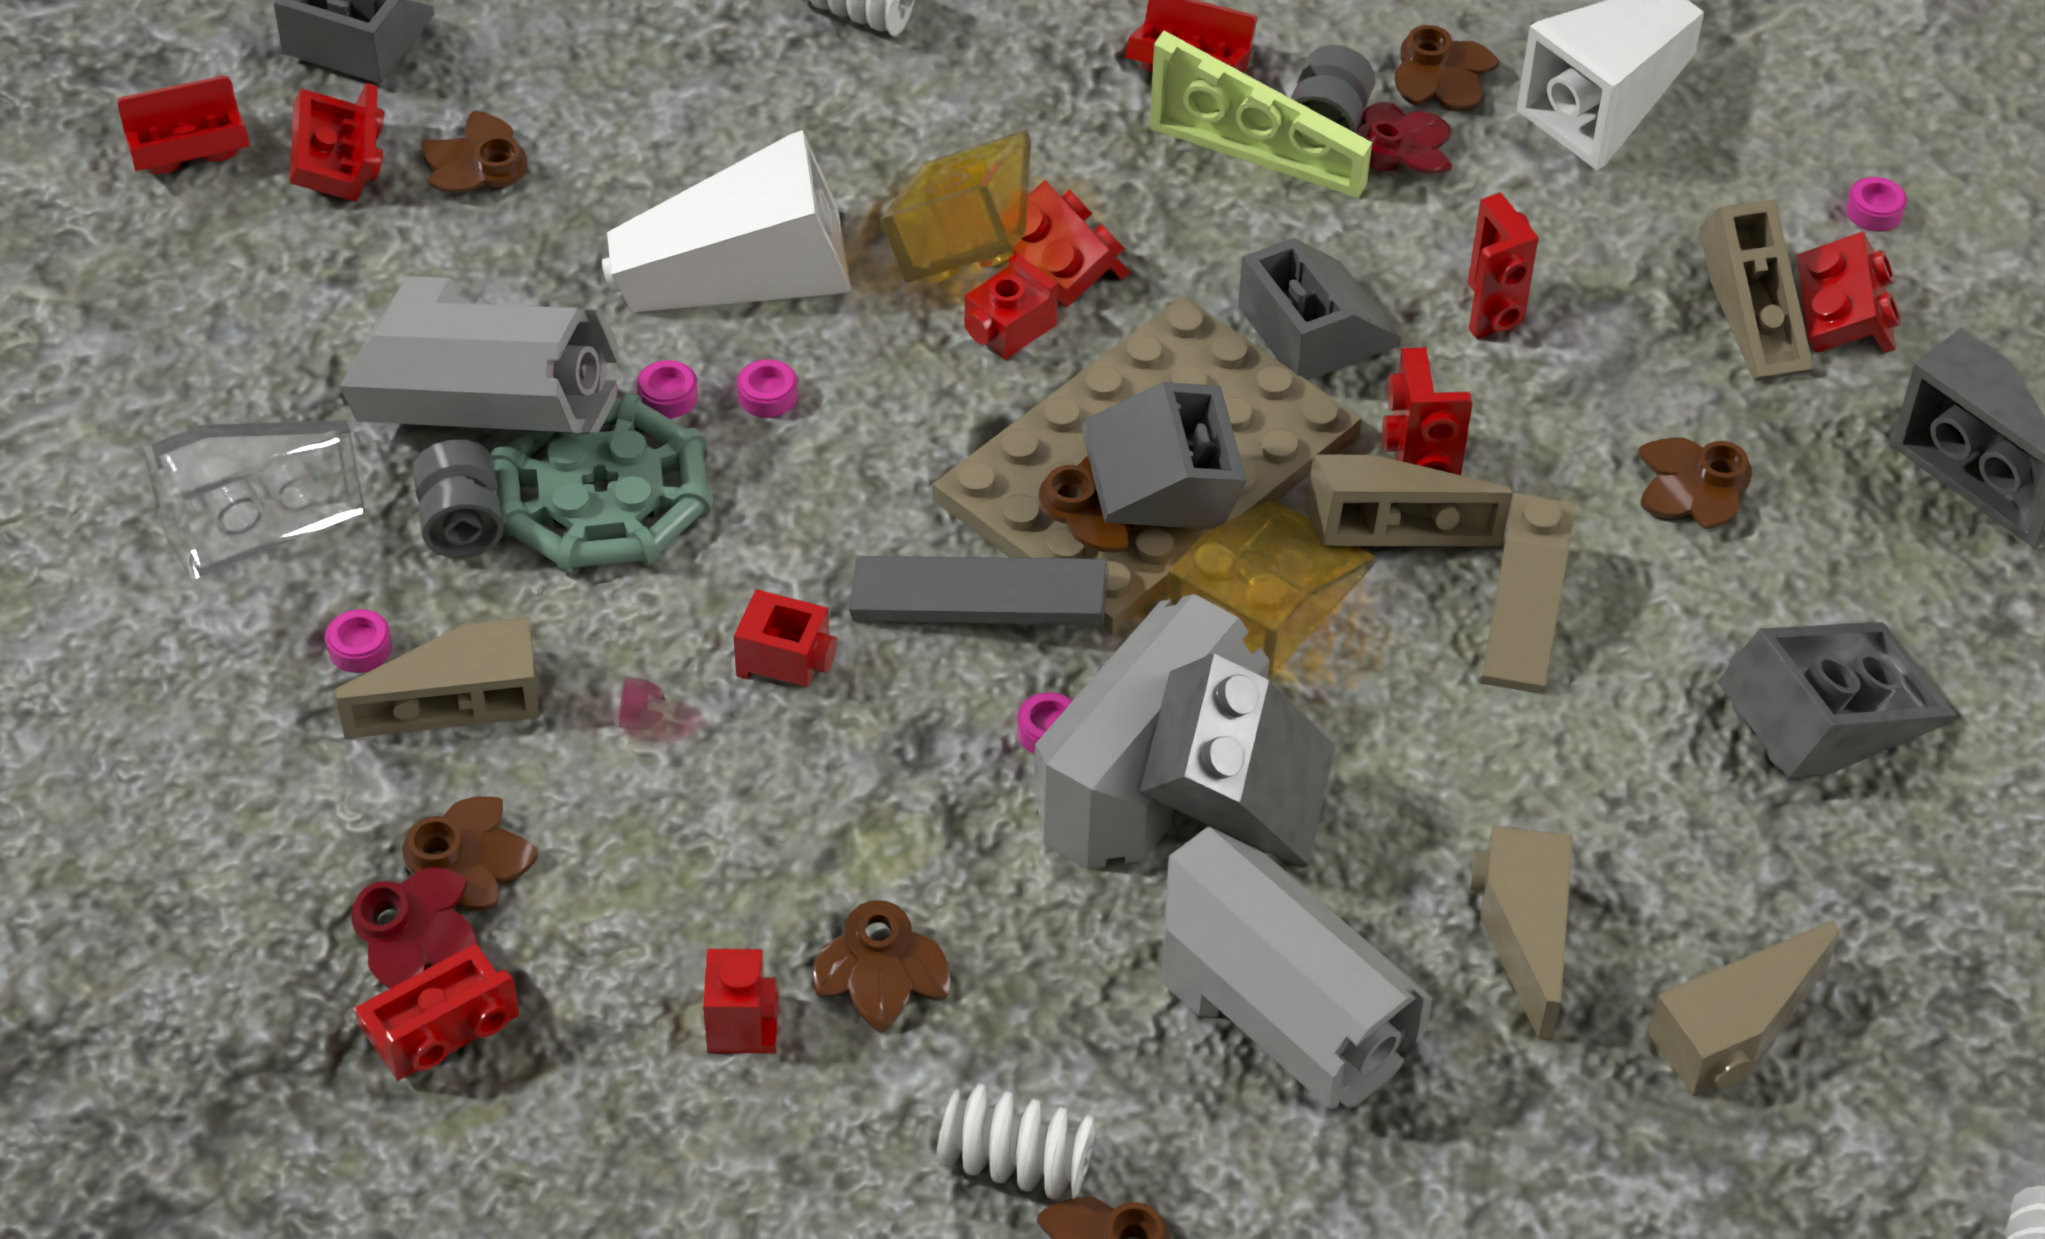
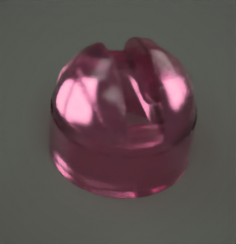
M625 676L619 707L618 727L644 730L657 725L664 717V713L648 709L649 702H666L662 689L654 682L644 678Z

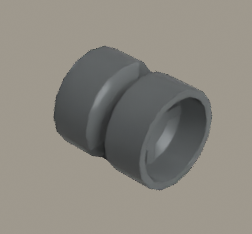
M1339 45L1321 46L1309 54L1291 99L1356 133L1363 116V109L1367 105L1375 85V72L1370 62L1353 49Z
M447 440L436 443L422 451L415 460L413 474L416 496L420 503L419 518L422 538L426 546L434 553L448 558H469L483 554L495 547L503 536L504 522L501 502L497 494L498 483L495 464L490 451L481 444L469 440Z

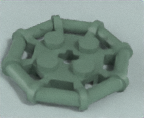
M627 393L624 399L614 401L602 425L616 424L614 431L576 434L574 432L523 430L506 446H498L491 453L498 483L497 494L501 502L503 515V537L516 538L555 562L558 571L570 574L574 573L578 567L639 561L645 566L654 564L660 560L659 553L697 518L708 516L711 511L714 498L707 489L703 452L707 445L706 439L698 429L684 428L642 403L640 395ZM637 428L665 445L656 450L646 445L645 437L641 433L636 432ZM553 436L555 437V440L549 444L547 449L548 455L544 459L539 461L530 458ZM680 468L682 486H663L662 474ZM602 480L610 481L607 491L596 492L595 487L591 484ZM519 484L538 486L539 498L523 503L520 497ZM652 510L654 517L661 511L666 513L650 529L646 526L643 527V519ZM554 520L567 527V534H564L562 538L542 525L548 523L555 527Z

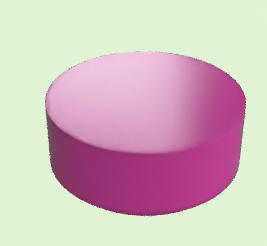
M1882 177L1863 178L1855 182L1850 188L1846 203V213L1854 224L1863 229L1878 232L1888 231L1901 223L1907 204V196L1898 184Z
M763 359L748 364L740 371L737 377V394L740 406L749 414L762 418H772L787 413L794 407L798 399L796 373L789 365L778 360Z
M674 360L654 362L645 367L638 375L637 395L642 397V403L667 418H677L691 411L697 403V377L695 372L682 362Z
M356 609L344 612L331 621L325 633L330 660L336 667L346 672L363 673L374 670L389 658L392 651L389 625L380 614L374 611Z
M1046 692L1031 696L1024 701L1017 714V737L1021 745L1027 751L1035 754V743L1073 700L1059 693Z

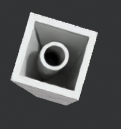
M1606 0L1537 21L1529 29L1516 111L1595 170L1601 169L1608 163L1696 54L1704 11L1689 0Z
M803 130L782 138L608 231L609 257L602 259L604 276L611 292L620 291L632 313L835 295L851 291L838 207Z

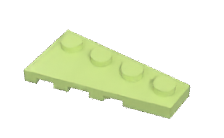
M1163 30L1154 44L1150 130L1356 198L1360 197L1368 180L1371 141Z

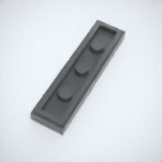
M856 555L849 611L853 621L1103 625L1109 570L1106 559Z

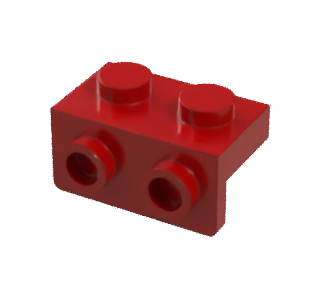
M1148 0L1144 23L1129 36L1125 58L1140 61V66L1143 69L1153 72L1154 44L1164 30L1244 73L1248 69L1258 19L1254 14L1199 0Z
M227 75L132 94L117 99L126 144L135 171L146 169L149 174L167 173L178 169L182 161L203 157L208 162L223 161L238 154L237 149L250 147L246 126L237 107L232 81Z
M365 83L356 104L300 88L293 103L290 184L357 202L366 181H376L383 161V149L376 147V141L384 121V110L377 108L378 86Z
M1046 180L1039 184L994 227L1016 253H1019L1058 283V300L1066 308L1109 268L1121 280H1124L1131 273L1117 258L1125 250L1102 223L1093 231L1085 223L1093 213L1070 189L1060 196Z
M1501 192L1480 199L1467 282L1474 291L1469 331L1476 339L1497 331L1509 330L1516 324L1524 322L1539 237L1532 230L1527 217L1522 212H1517Z
M1864 231L1796 254L1807 338L1816 353L1872 334L1884 354L1896 350L1893 328L1901 325V319L1892 294L1887 292V285L1894 283V274L1884 250L1875 252Z
M1402 348L1399 372L1389 374L1388 404L1390 411H1393V415L1383 416L1382 442L1384 451L1394 452V457L1397 461L1461 475L1473 406L1471 394L1469 392L1434 393L1427 348Z
M476 943L354 1007L357 1024L397 1082L416 1071H425L437 1066L451 1052L479 1037L485 1038L498 1033L509 1021L520 1016L513 978L506 969L496 972Z

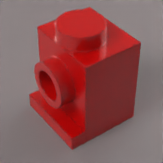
M1015 253L1008 258L1007 268L965 295L964 328L977 343L988 346L1006 360L1057 325L1058 283L1019 253Z
M755 589L733 636L736 677L748 680L751 673L809 687L815 671L828 673L837 648V637L829 635L828 607Z
M707 949L703 1000L707 1053L776 1054L779 988H777V977H764L763 949Z

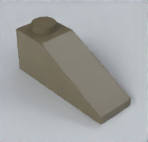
M1776 199L1719 207L1699 227L1711 285L1753 380L1812 371L1814 367Z
M1314 454L1304 509L1323 546L1501 547L1513 492L1509 486L1376 455Z
M1520 493L1513 494L1481 684L1544 694L1576 503Z
M529 617L493 619L487 622L463 624L336 688V699L344 739L539 718L536 668Z
M1492 825L1488 850H1475L1470 890L1482 891L1480 919L1538 1039L1552 1041L1562 997L1573 835Z
M1829 921L1658 994L1648 1034L1692 1096L1715 1086L1720 1089L1730 1088L1749 1075L1753 1067L1828 969L1840 932L1833 921Z

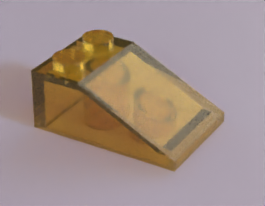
M1027 130L924 162L879 219L906 284L926 278L929 284L942 282L959 273L962 266L979 261L981 267H990L1004 262L1014 254L1013 250L1026 232L1031 152V138Z
M1272 499L1205 532L1168 571L1166 600L1171 599L1172 606L1176 605L1183 596L1196 594L1239 617L1249 631L1242 639L1247 648L1253 654L1260 646L1270 660L1269 680L1375 565L1376 556L1358 546H1323L1310 519Z

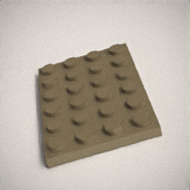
M1182 295L932 484V500L1009 558L1106 559L1109 573L1104 624L1100 626L1113 634L1307 478L1311 473L1314 454L1335 455L1359 436L1362 418L1300 375L1297 376L1290 368ZM1161 382L1221 386L1247 480L1222 530L1149 525L1142 530L1128 532L1129 541L1126 551L1109 553L1089 548L1078 542L1073 537L1067 524L1049 518L1041 510L1038 501L1039 488L1049 473L1063 465L1078 466L1088 456L1082 431L1085 419Z

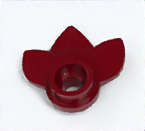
M1377 102L1368 106L1363 111L1362 125L1357 129L1356 134L1372 142L1370 168L1379 171H1392L1397 169L1401 163L1421 173H1442L1452 169L1453 165L1450 160L1438 149L1449 140L1452 132L1450 125L1444 119L1424 111H1413L1405 115L1395 103Z
M444 868L420 869L401 884L388 881L375 882L365 887L359 893L351 911L352 926L358 937L368 945L367 961L370 971L385 987L390 989L426 970L427 966L432 967L475 943L478 945L477 937L471 925L461 914L453 909L466 891L468 881L464 876ZM384 911H398V915L393 921L384 925L376 924L379 915Z

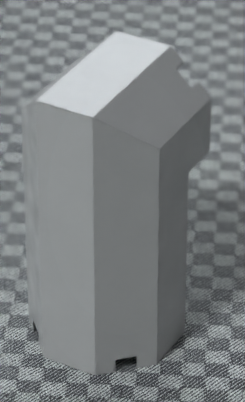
M407 276L396 294H393L339 386L357 422L599 433L616 400L617 381L606 380L607 363H618V344L603 310L492 305L480 296L477 302L473 304L460 296L464 286L449 277Z
M1196 594L1183 596L1176 605L1172 606L1171 599L1160 601L1035 743L1033 801L1036 814H1039L1040 832L1043 845L1086 869L1106 867V859L1125 857L1124 864L1143 862L1172 827L1173 808L1140 793L1169 672L1215 653L1268 679L1270 660L1260 646L1253 654L1247 648L1242 639L1249 631L1239 617Z
M1208 826L1169 855L1162 936L1161 983L1199 1017L1219 1018L1220 1010L1328 1108H1338L1339 1101L1346 1107H1356L1396 1074L1405 1061L1395 1052L1406 1036L1417 1044L1427 1030L1433 1000L1430 995L1265 853Z

